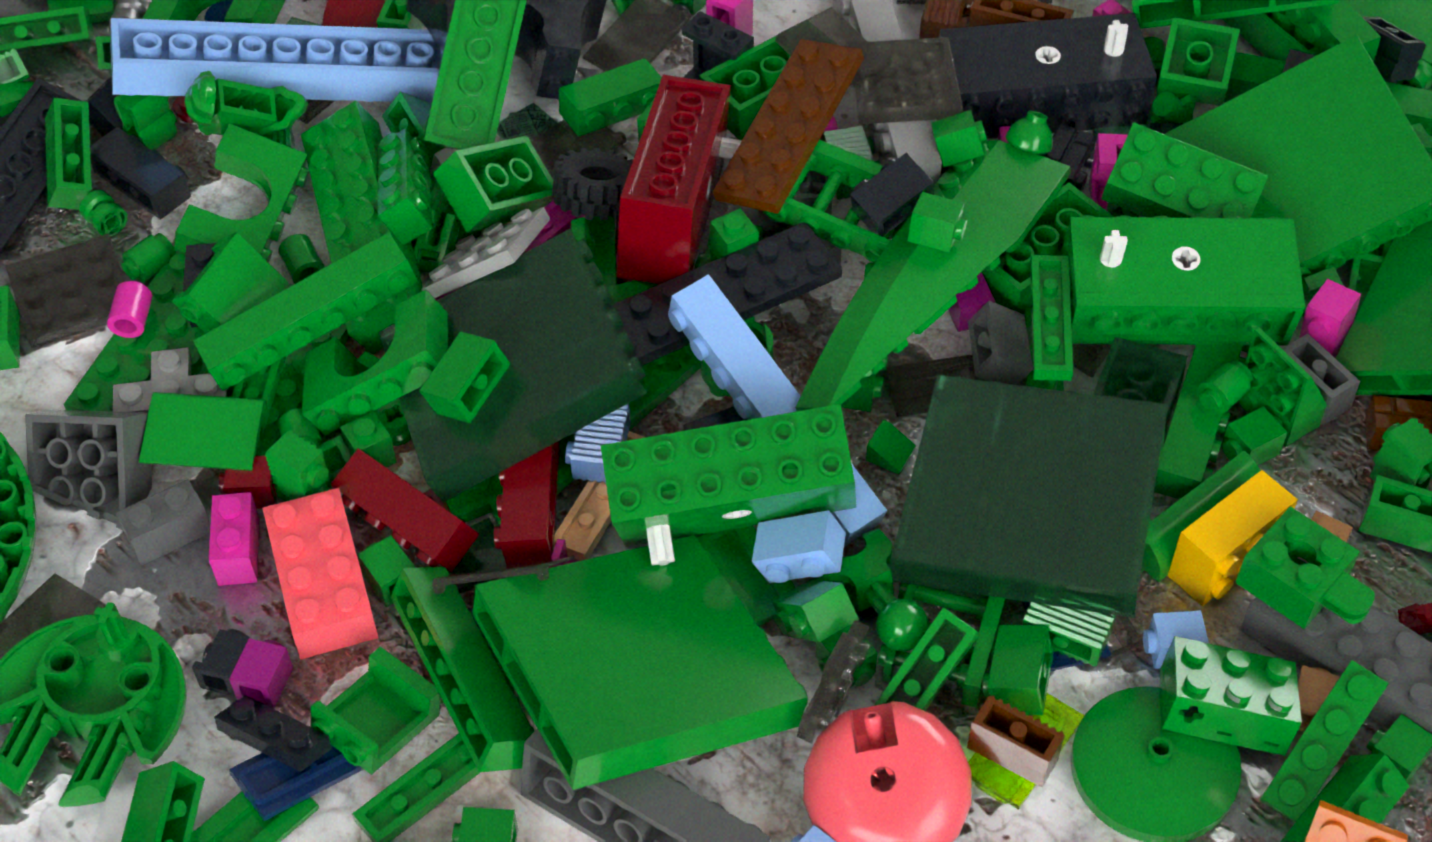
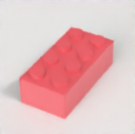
M339 488L263 507L290 628L300 660L378 639L377 629Z

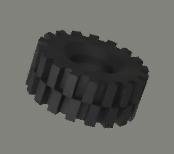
M579 148L577 153L570 150L567 151L566 155L561 154L554 165L552 189L554 203L561 205L560 209L564 212L571 210V215L576 217L586 215L585 219L593 220V217H600L601 221H608L610 216L615 220L619 219L620 196L633 159L627 160V155L623 153L615 155V151L609 149L607 152H601L600 148H593V151Z

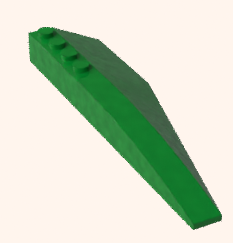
M1001 140L981 142L984 152L983 156L949 166L934 185V195L964 203L962 218L967 219V225L962 240L955 239L950 253L909 242L907 240L912 215L907 219L877 259L840 318L795 407L796 411L837 404L842 405L862 387L860 383L861 378L879 372L884 367L883 359L892 351L899 354L908 346L906 338L913 332L914 334H921L957 302L956 294L971 290L978 283L977 275L985 268L992 271L1001 263L999 256L1004 251L1012 253L1020 246L1072 173L1071 167L1038 154L1022 151Z

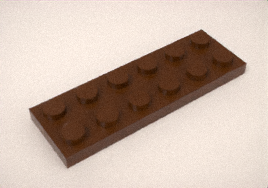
M800 39L712 191L716 201L779 213L864 60L862 49Z

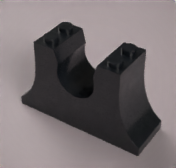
M407 0L406 11L423 23L434 40L437 50L438 76L455 0ZM607 0L526 1L514 55L523 59L531 68L532 76L530 82L536 96L559 99V88L573 83L581 47L597 39Z

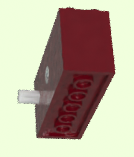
M663 74L620 196L617 256L618 278L661 284L693 270L714 199L712 191L719 181L724 158L732 159L742 141L726 138L731 85Z

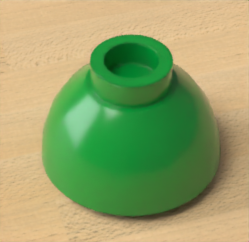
M1028 111L1026 117L1012 124L1005 136L1006 140L1013 147L1025 152L1041 155L1051 152L1053 136L1051 129L1046 123L1048 117L1040 112Z

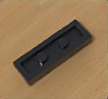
M246 695L234 701L229 707L214 716L217 730L300 772L332 749L328 735Z

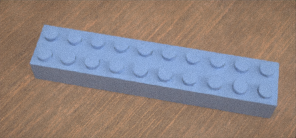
M111 18L110 51L113 94L130 96H185L189 87L201 72L211 71L215 80L219 78L268 89L284 86L290 91L303 95L306 100L393 102L401 91L431 103L437 80V50L428 30Z

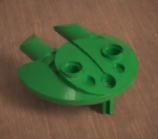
M107 602L105 608L97 607L94 615L64 619L47 625L22 639L0 659V725L13 723L0 748V782L20 796L51 737L57 736L60 729L67 735L78 739L82 735L84 740L89 742L58 802L60 807L83 806L104 802L126 758L132 756L134 751L141 764L153 765L172 743L181 725L186 707L187 691L185 676L172 647L163 637L148 626L135 620L121 617L116 605L111 602Z

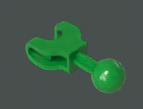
M876 528L861 534L865 541L863 551L853 556L842 557L840 572L812 578L813 580L843 583L852 605L859 612L873 607L878 613L876 630L881 641L893 650L909 651L915 648L927 631L928 618L919 604L908 599H896L894 596L893 582L896 576V568L892 561L893 544L880 529Z

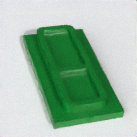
M747 526L717 531L697 537L702 547L709 551L712 561L721 574L728 578L730 587L737 597L746 604L749 614L756 624L760 626L773 620L776 610L771 601L796 587L791 580L783 583H769L752 563L757 534L754 527Z
M241 791L193 831L190 842H281L319 809V805L310 797L263 821Z

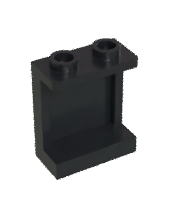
M699 11L682 27V35L693 40V68L683 78L699 80V75L730 59L736 60L743 52L754 47V37Z

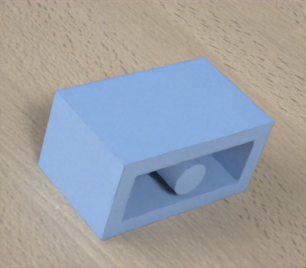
M829 510L759 522L752 563L769 583H783L787 580L820 577L824 574L837 573L841 570L846 532Z

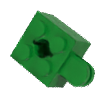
M1291 506L1245 555L1235 582L1303 629L1308 626L1323 607L1349 624L1360 623L1366 619L1375 599L1374 591L1350 575L1360 551ZM1300 557L1302 559H1305L1308 563H1305L1304 561L1298 558Z

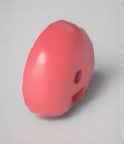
M899 701L855 710L849 709L840 714L816 738L804 766L803 802L812 825L818 827L836 842H953L959 836L972 805L971 768L958 738L934 714Z

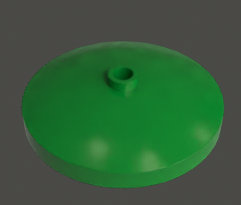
M1160 687L1127 688L1101 699L1092 706L1081 720L1071 750L1072 776L1084 803L1110 828L1125 836L1144 842H1185L1209 832L1224 819L1231 809L1241 782V759L1237 745L1162 730Z

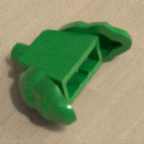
M211 71L201 72L185 94L187 114L191 120L198 124V129L205 135L217 134L223 136L230 123L260 136H271L276 131L292 128L295 121L306 112L308 102L303 95L290 91L284 86L268 89L219 78L215 80Z

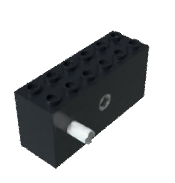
M1135 13L940 29L935 80L944 116L949 117L971 110L974 122L982 121L987 139L998 138L999 127L1012 126L1017 120L1026 117L1028 111L1045 114L1048 117L1046 123L1052 133L1056 131L1060 124L1075 128L1076 131L1132 127L1133 122L1142 126L1147 125L1157 75Z

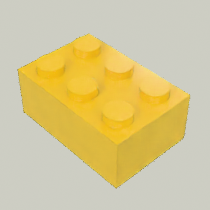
M1263 470L1259 471L1180 533L1168 577L1201 606H1204L1214 597L1217 600L1221 599L1229 592L1234 581L1237 579L1245 555L1290 506L1295 509L1298 499Z

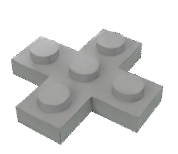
M188 347L151 352V380L113 385V412L148 413L153 392L229 397V388L222 391L210 373L191 375V354Z

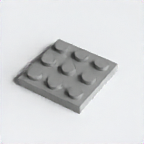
M544 207L533 212L525 209L514 215L510 223L502 225L501 222H497L486 228L482 232L483 235L477 238L469 235L455 244L457 249L442 259L444 264L429 273L431 279L421 290L426 289L434 298H437L515 263L550 220Z

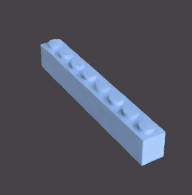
M709 274L672 295L668 311L671 324L677 331H683L690 341V347L694 355L701 361L704 359L712 370L713 380L720 389L727 390L733 398V405L737 413L743 419L748 418L750 420L796 412L795 407L800 399V394ZM853 464L857 508L831 512L846 532L844 547L861 537V534L878 526L887 512V509Z

